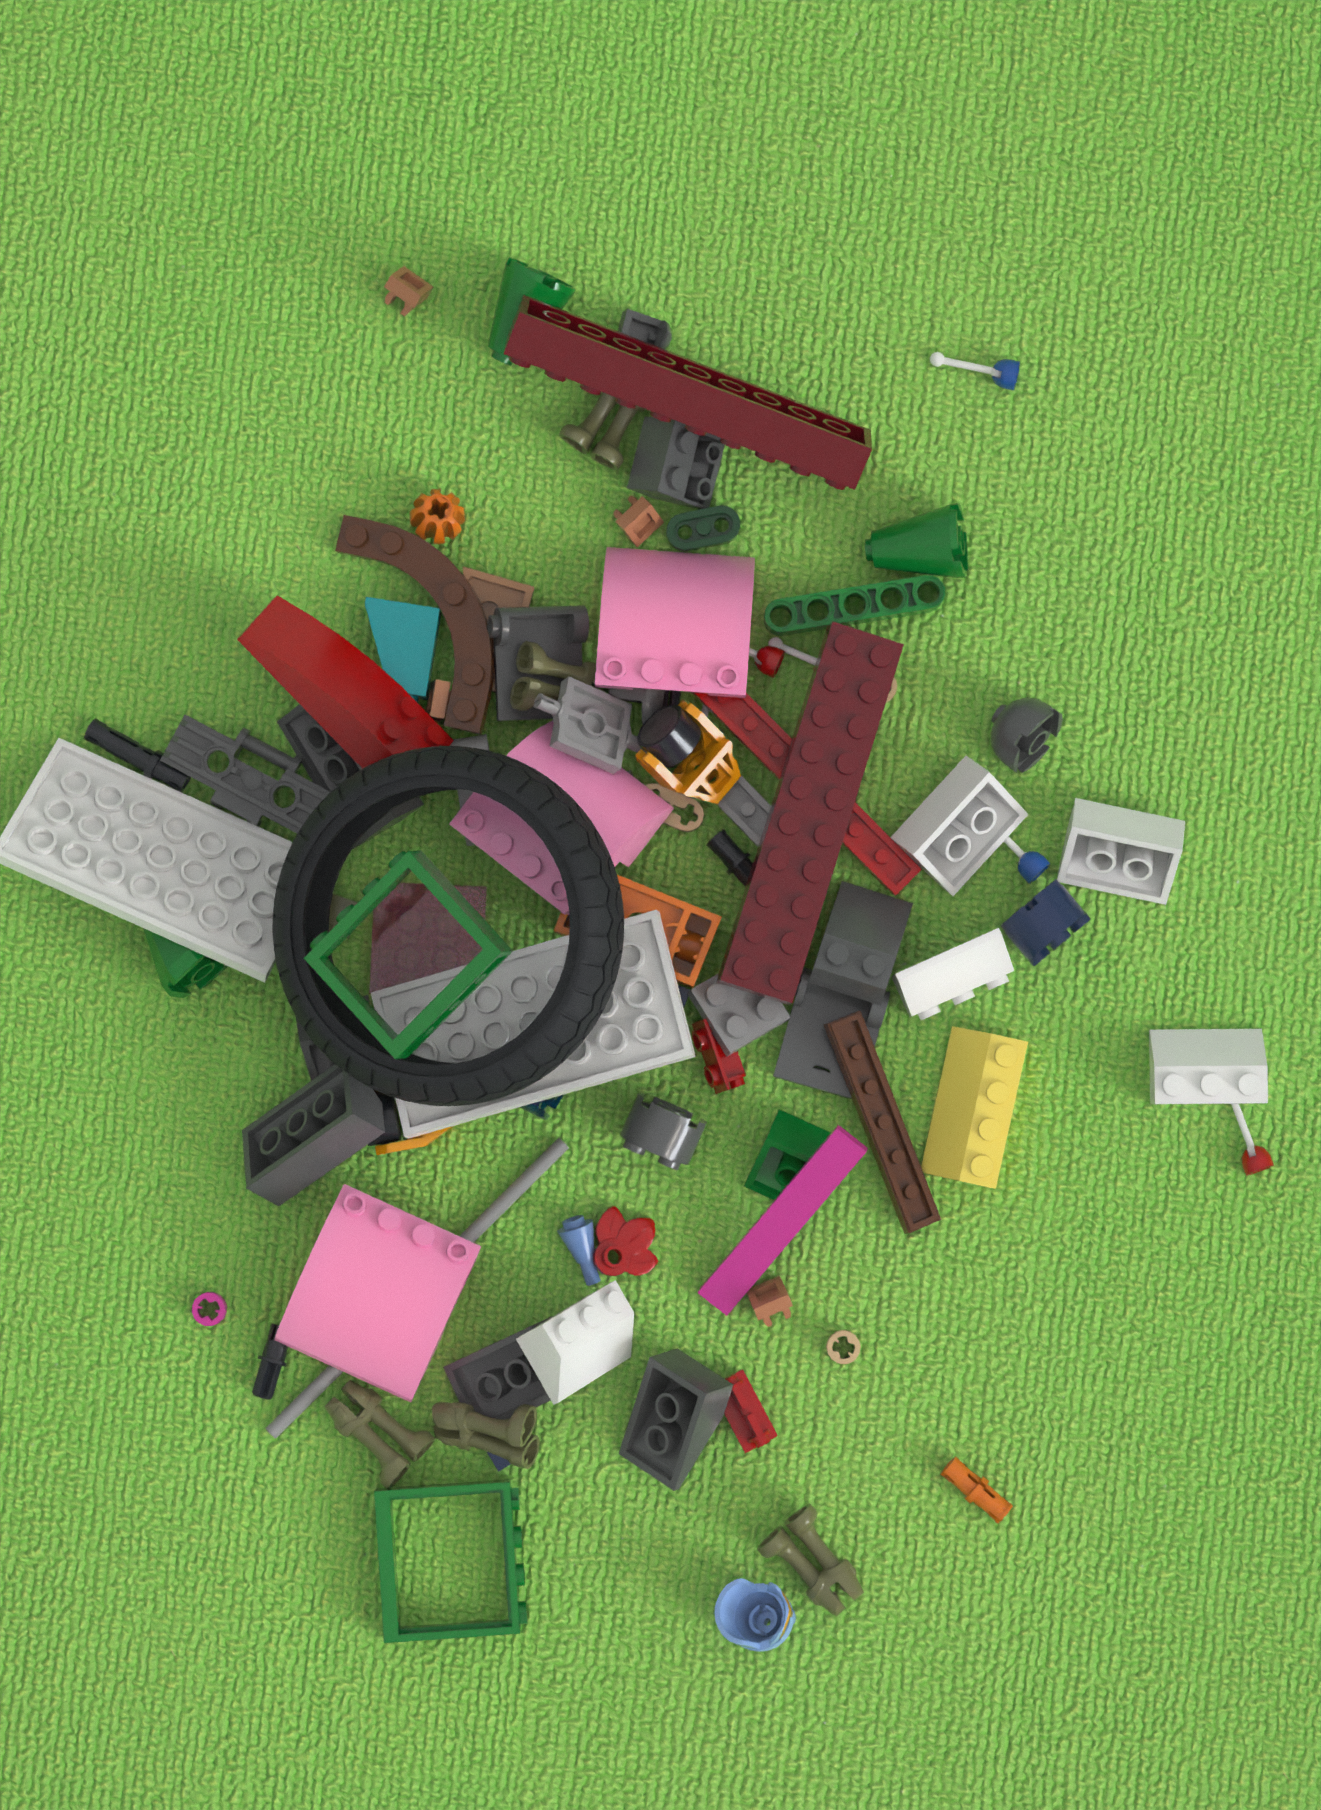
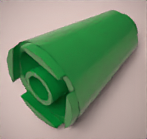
M509 257L505 264L488 341V347L494 350L491 357L510 366L512 365V362L509 360L510 356L503 353L508 333L523 295L563 309L576 290L564 281L540 269L528 267L529 264Z
M959 503L949 504L872 531L871 539H865L867 561H873L875 568L966 578L967 574L965 571H968L967 534L963 532L962 526H958L957 521L964 520L961 505Z

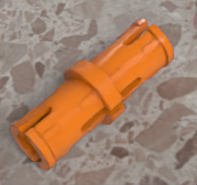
M956 1456L940 1473L941 1476L945 1477L966 1495L964 1499L970 1504L974 1502L994 1519L997 1524L1002 1521L1013 1507L1011 1503L988 1485L989 1480L984 1476L980 1478Z

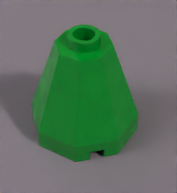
M144 929L161 986L170 997L185 998L191 995L189 987L195 984L199 989L206 987L228 967Z

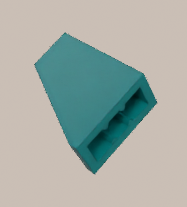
M366 597L365 607L382 669L401 685L417 703L419 699L428 700L442 613L440 608Z

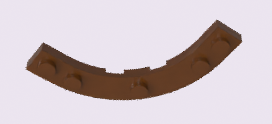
M343 515L336 552L388 564L405 572L418 581L438 604L451 633L455 659L453 685L443 726L482 735L494 681V652H492L491 638L488 634V620L473 587L449 558L415 534L381 522Z

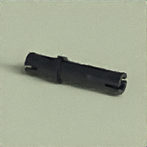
M96 718L90 723L85 732L84 740L137 767V769L144 772V776L150 779L154 777L179 792H183L191 780L190 776L160 761L164 754L162 751L157 750L155 752L121 732L112 729Z

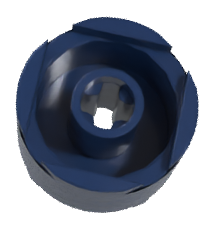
M1056 879L1034 896L1025 906H1022L1001 927L1034 967L1050 954V951L1046 948L1047 946H1050L1054 951L1071 937V934L1067 931L1069 928L1075 933L1090 921L1091 918Z

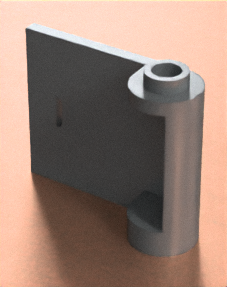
M579 605L495 608L494 614L488 617L487 628L489 637L493 638L497 721L553 719L551 714L538 708L536 709L534 706L526 711L512 708L510 694L512 686L517 679L530 677L561 686V681L564 680L548 675H532L520 672L516 665L517 653L523 642H536L550 658L562 663L581 666L583 664L582 643L587 641L589 635V616L586 607Z
M804 967L795 993V1000L790 1014L791 1018L788 1021L773 1077L852 1099L823 1024L860 1010L875 1047L890 992L885 991L880 1006L809 983L813 970Z

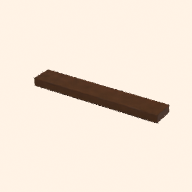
M861 1011L852 1012L823 1024L904 1234L912 1233L941 1220Z

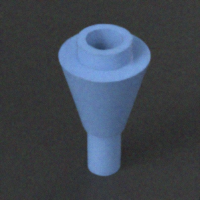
M577 1215L562 1221L563 1227L557 1232L576 1262L580 1264L586 1285L589 1286L600 1282L601 1280L593 1260L595 1251L593 1220H585L583 1215Z

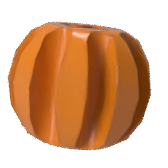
M441 488L431 489V496L421 493L413 503L415 508L410 511V523L412 526L417 527L416 535L423 540L433 538L434 544H444V537L454 540L462 531L460 525L465 522L464 507L458 506L460 503L459 498L452 492L448 495H442Z

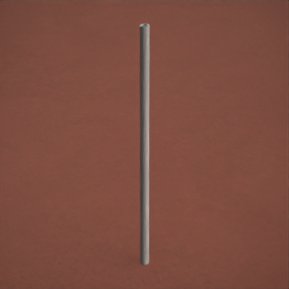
M558 1138L460 1237L474 1243L569 1147ZM329 1365L266 1427V1430L276 1439L343 1371Z

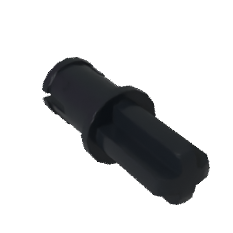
M723 829L706 846L728 868L726 872L729 875L733 873L746 887L753 865L749 859L751 855L749 852L745 854Z
M273 1323L270 1325L262 1356L258 1355V1359H261V1364L252 1391L254 1396L266 1400L273 1398L281 1367L287 1366V1363L284 1361L288 1346L274 1340L279 1325Z

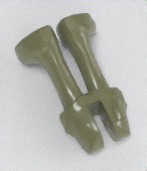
M602 392L593 410L584 422L578 426L573 424L563 426L559 436L579 452L587 454L598 430L613 407L618 404L615 401V397ZM619 404L620 407L606 434L592 450L591 458L610 469L618 470L624 460L619 452L622 436L637 411L644 412L645 408L636 406L635 409H631Z
M525 641L520 646L516 658L517 669L520 672L532 675H548L560 679H566L570 676L585 684L595 686L596 663L588 661L584 662L581 666L570 665L547 656L543 648L536 642ZM521 677L512 686L510 694L511 706L513 709L526 711L534 706L535 698L539 693L557 701L560 686L548 684L530 677Z
M349 1380L341 1390L353 1405L355 1404L360 1409L359 1413L355 1416L349 1410L350 1408L335 1397L325 1405V1408L334 1421L335 1429L344 1437L353 1435L375 1455L382 1468L380 1482L385 1488L390 1489L403 1477L411 1463L381 1439L368 1423L372 1421L399 1444L404 1453L413 1462L425 1454L436 1438L429 1431L415 1432L407 1429L380 1405L382 1398L373 1389L364 1388Z
M437 1402L433 1405L434 1435L442 1443L467 1451L471 1447H475L500 1456L519 1468L529 1469L535 1463L540 1441L538 1435L532 1434L537 1419V1409L534 1405H520L509 1419L487 1417L476 1412L472 1405L461 1402Z
M807 1504L792 1514L785 1521V1525L806 1545L822 1566V1571H818L801 1553L782 1526L777 1527L758 1546L757 1550L765 1558L777 1555L786 1560L809 1587L806 1591L809 1599L815 1605L822 1606L831 1614L838 1616L846 1607L839 1600L836 1592L830 1589L833 1584L838 1582L841 1585L840 1588L848 1593L854 1601L864 1591L856 1577V1569L845 1558L839 1560L816 1532L814 1521L817 1518V1510L811 1504Z

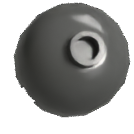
M1025 697L1015 700L1009 705H1001L995 711L991 720L994 723L991 729V746L995 755L1016 773L1017 769L1021 772L1029 770L1049 750L1050 747L1043 744L1050 734L1057 737L1063 722L1062 714L1037 698Z

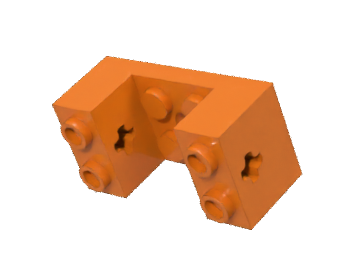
M617 875L622 894L624 919L629 918L634 913L643 914L658 910L676 980L680 984L694 988L722 917ZM560 913L554 928L556 934L561 936L569 935L570 918L568 914Z

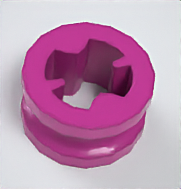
M206 1292L199 1295L192 1305L194 1319L204 1326H213L220 1323L227 1313L225 1299L215 1292ZM204 1299H207L209 1303L214 1301L218 1303L220 1309L215 1310V1312L219 1313L215 1319H212L209 1315L203 1317L200 1314L199 1309L204 1308L200 1304Z

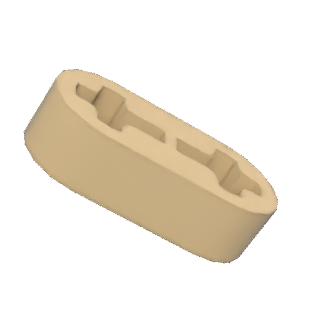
M650 783L645 785L651 791L660 792L659 797L672 807L675 806L685 810L688 805L693 806V814L698 816L696 822L689 821L686 826L680 823V815L671 812L663 824L682 832H693L703 823V808L693 798L662 787L660 784Z

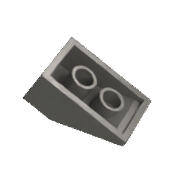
M842 881L809 983L881 1006L913 903Z
M549 1318L444 1366L443 1368L459 1402L472 1405L476 1412L487 1417L509 1419L522 1404L538 1407L551 1401L516 1338Z
M678 1348L649 1357L619 1455L673 1491L679 1490L723 1418L733 1384Z

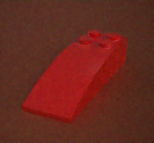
M278 595L269 602L237 638L251 655L362 769L394 754L424 747L450 746L454 741L409 693L373 660L338 633Z

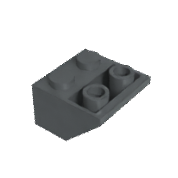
M645 416L627 489L653 499L698 510L709 508L725 446L720 442V437L706 433L705 436L694 434L685 428L686 424L671 419V422H664L654 417Z

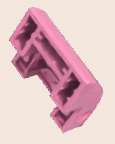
M607 547L600 608L595 687L708 693L710 696L745 698L755 558Z
M553 721L535 730L506 755L541 772L558 784L576 801L602 837L614 867L619 862L630 867L674 809V807L622 767L619 771L612 774L550 747ZM473 792L449 825L559 911L569 915L568 900L561 874L554 858L541 838L519 815L487 796Z
M344 1184L305 1264L274 1340L411 1403L442 1338L451 1313L474 1267L481 1246Z

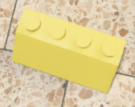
M952 1026L921 1163L923 1173L996 1189L1028 1045L1027 1041Z

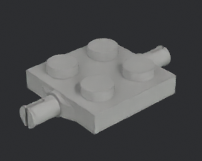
M570 676L561 681L557 701L542 693H539L535 698L534 708L547 712L553 717L554 725L550 741V747L612 774L621 769L623 755L627 748L637 753L642 749L637 743V736L631 733L629 720L632 704Z

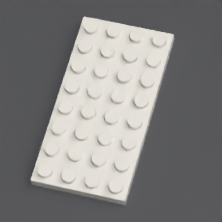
M58 738L0 836V864L264 983L276 963L272 934L274 898L280 872L292 842Z
M653 910L624 919L623 952L611 996L591 1032L562 1064L532 1085L508 1096L488 1102L465 1106H432L395 1098L404 1137L408 1139L696 1057L660 912ZM569 935L513 951L412 1054L439 1062L460 1063L487 1055L516 1038L534 1021L551 998L565 964L569 946ZM467 965L371 992L374 1009L399 1035Z

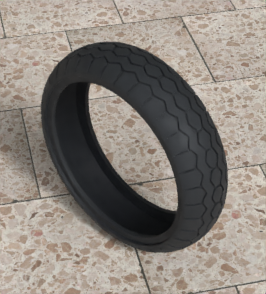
M464 746L424 747L394 754L366 766L339 784L309 815L293 840L280 872L273 907V946L282 987L297 1020L314 1044L335 1065L362 1084L390 1097L432 1106H465L496 1100L532 1085L555 1070L585 1040L605 1009L620 968L624 942L623 901L618 876L602 837L583 809L558 784L536 769L516 759L489 750ZM446 790L473 791L503 804L519 815L541 838L554 858L564 883L569 906L570 933L565 964L559 982L541 1013L524 1031L501 1048L487 1055L460 1063L439 1062L411 1054L408 1058L395 1060L307 963L304 957L312 950L310 944L318 935L324 931L329 933L330 905L339 873L357 841L375 822L395 807L426 794ZM331 953L328 958L334 964Z

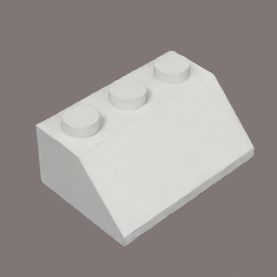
M965 756L890 838L921 869L950 895L954 896L1028 816V813L989 771L968 756Z
M1075 798L1065 836L1057 881L1166 905L1183 851L1185 821Z
M997 928L900 971L891 977L909 1017L918 1014L921 1021L941 1012L938 1005L952 999L954 1005H957L975 997L972 989L986 984L988 990H991L1009 982L1006 974L1013 972L1014 968L1001 931Z
M1262 1029L1149 1030L1150 1104L1268 1103V1067Z
M615 1280L516 1338L553 1405L631 1357L634 1311Z

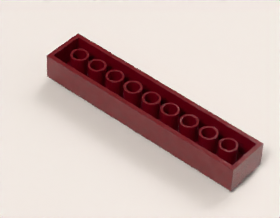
M526 295L522 297L507 336L503 354L510 356L509 360L518 366L530 368L531 365L544 369V374L554 380L564 382L567 378L580 383L579 387L588 393L600 395L603 392L614 396L615 401L624 407L635 409L636 406L650 410V415L660 421L671 422V419L686 424L685 428L694 434L705 436L706 433L720 437V442L730 448L741 449V446L751 449L755 451V456L770 463H775L776 460L789 464V468L792 471L803 476H810L813 473L825 478L824 482L836 489L845 490L846 487L856 489L872 451L871 430Z
M834 621L827 626L716 980L717 983L786 1005L793 1003L904 644Z

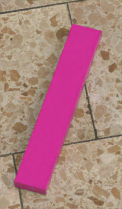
M837 1125L698 1290V1294L727 1316L864 1156L868 1148L841 1126Z

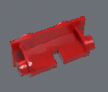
M706 1018L692 1023L694 1030L692 1031V1041L696 1050L702 1053L706 1065L704 1067L705 1079L708 1085L714 1088L715 1094L745 1085L743 1077L746 1076L738 1051L726 1057L711 1033Z
M742 1369L725 1378L733 1384V1388L724 1415L744 1453L756 1447L759 1448L777 1437L778 1435L744 1370Z

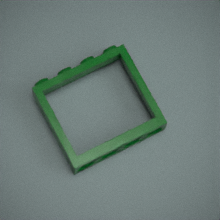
M404 850L397 854L388 864L390 870L381 879L377 877L366 885L362 890L364 897L355 906L351 904L343 909L336 917L338 922L329 933L324 931L318 935L310 944L312 950L304 957L307 963L395 1060L408 1058L513 952L421 850L408 851L407 853ZM412 871L480 945L482 950L397 1035L330 961L328 956Z
M511 1479L391 1487L390 1489L376 1488L374 1499L384 1643L520 1634L521 1624H528L526 1601H519L518 1586H525L524 1563H517L516 1548H523L521 1525L514 1526L513 1511L520 1510L519 1488H512ZM500 1493L508 1619L401 1627L392 1500Z

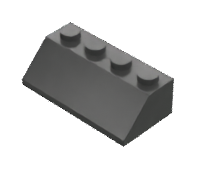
M300 704L277 721L296 755L303 758L302 765L313 783L331 792L343 781L362 770L353 758ZM421 798L411 799L382 816L363 834L353 849L402 821L423 806L424 803Z
M334 1064L242 1130L246 1189L280 1206L385 1133L382 1102L374 1090L349 1076Z

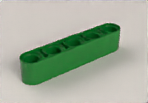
M924 575L780 598L767 605L764 612V625L771 634L786 636L827 629V626L832 621L849 626L930 613L940 607L945 597V587L939 578L933 575ZM923 585H931L937 590L938 599L932 603H925L918 597V589ZM886 591H894L900 596L901 605L895 609H888L882 604L881 595ZM849 597H858L864 603V611L858 615L849 614L844 608V601ZM815 602L824 604L828 611L827 617L821 621L811 619L807 613V608L810 604ZM783 608L790 613L791 621L788 625L778 627L771 622L770 614L775 609Z

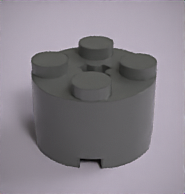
M638 1093L620 1133L626 1139L623 1147L640 1155H644L646 1150L660 1156L658 1159L659 1163L674 1170H679L681 1164L689 1165L707 1122L701 1118L699 1123L696 1124L690 1121L693 1113L657 1097H654L651 1103L643 1101L646 1094Z

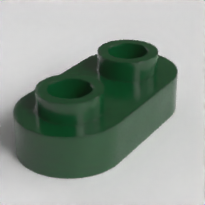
M723 505L680 513L669 521L666 532L667 539L673 548L683 552L727 544L737 537L740 530V519L732 508ZM725 520L729 525L728 529L725 532H718L714 527L716 521ZM680 528H690L692 536L686 540L681 539L678 536Z

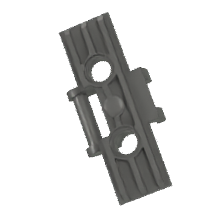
M184 715L160 761L216 790L211 798V805L219 809L224 807L258 827L262 822V817L265 816L298 834L309 815L330 793V791L297 774L303 758L297 755L293 758L250 735L251 731L245 727L242 728L234 741L197 720ZM244 748L286 770L285 773L277 781L238 760L242 749ZM217 751L226 753L229 758L228 768L220 773L211 771L208 766L210 755ZM284 787L292 788L295 793L294 803L287 808L278 807L274 801L277 792Z

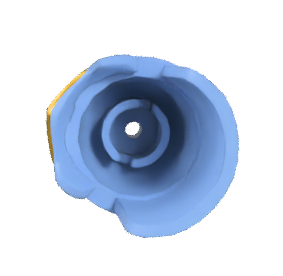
M743 1578L736 1579L723 1588L715 1605V1621L721 1634L728 1641L756 1652L769 1651L781 1645L789 1636L796 1620V1614L790 1601L778 1585L772 1582L768 1584H754Z

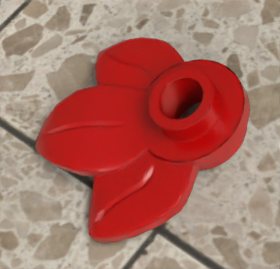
M616 1206L610 1207L602 1214L595 1228L599 1244L593 1254L594 1264L598 1271L606 1276H617L624 1272L634 1276H641L650 1272L659 1262L657 1257L648 1250L655 1237L654 1220L651 1218H636L626 1222ZM610 1250L618 1254L619 1259L616 1264H612L608 1260Z

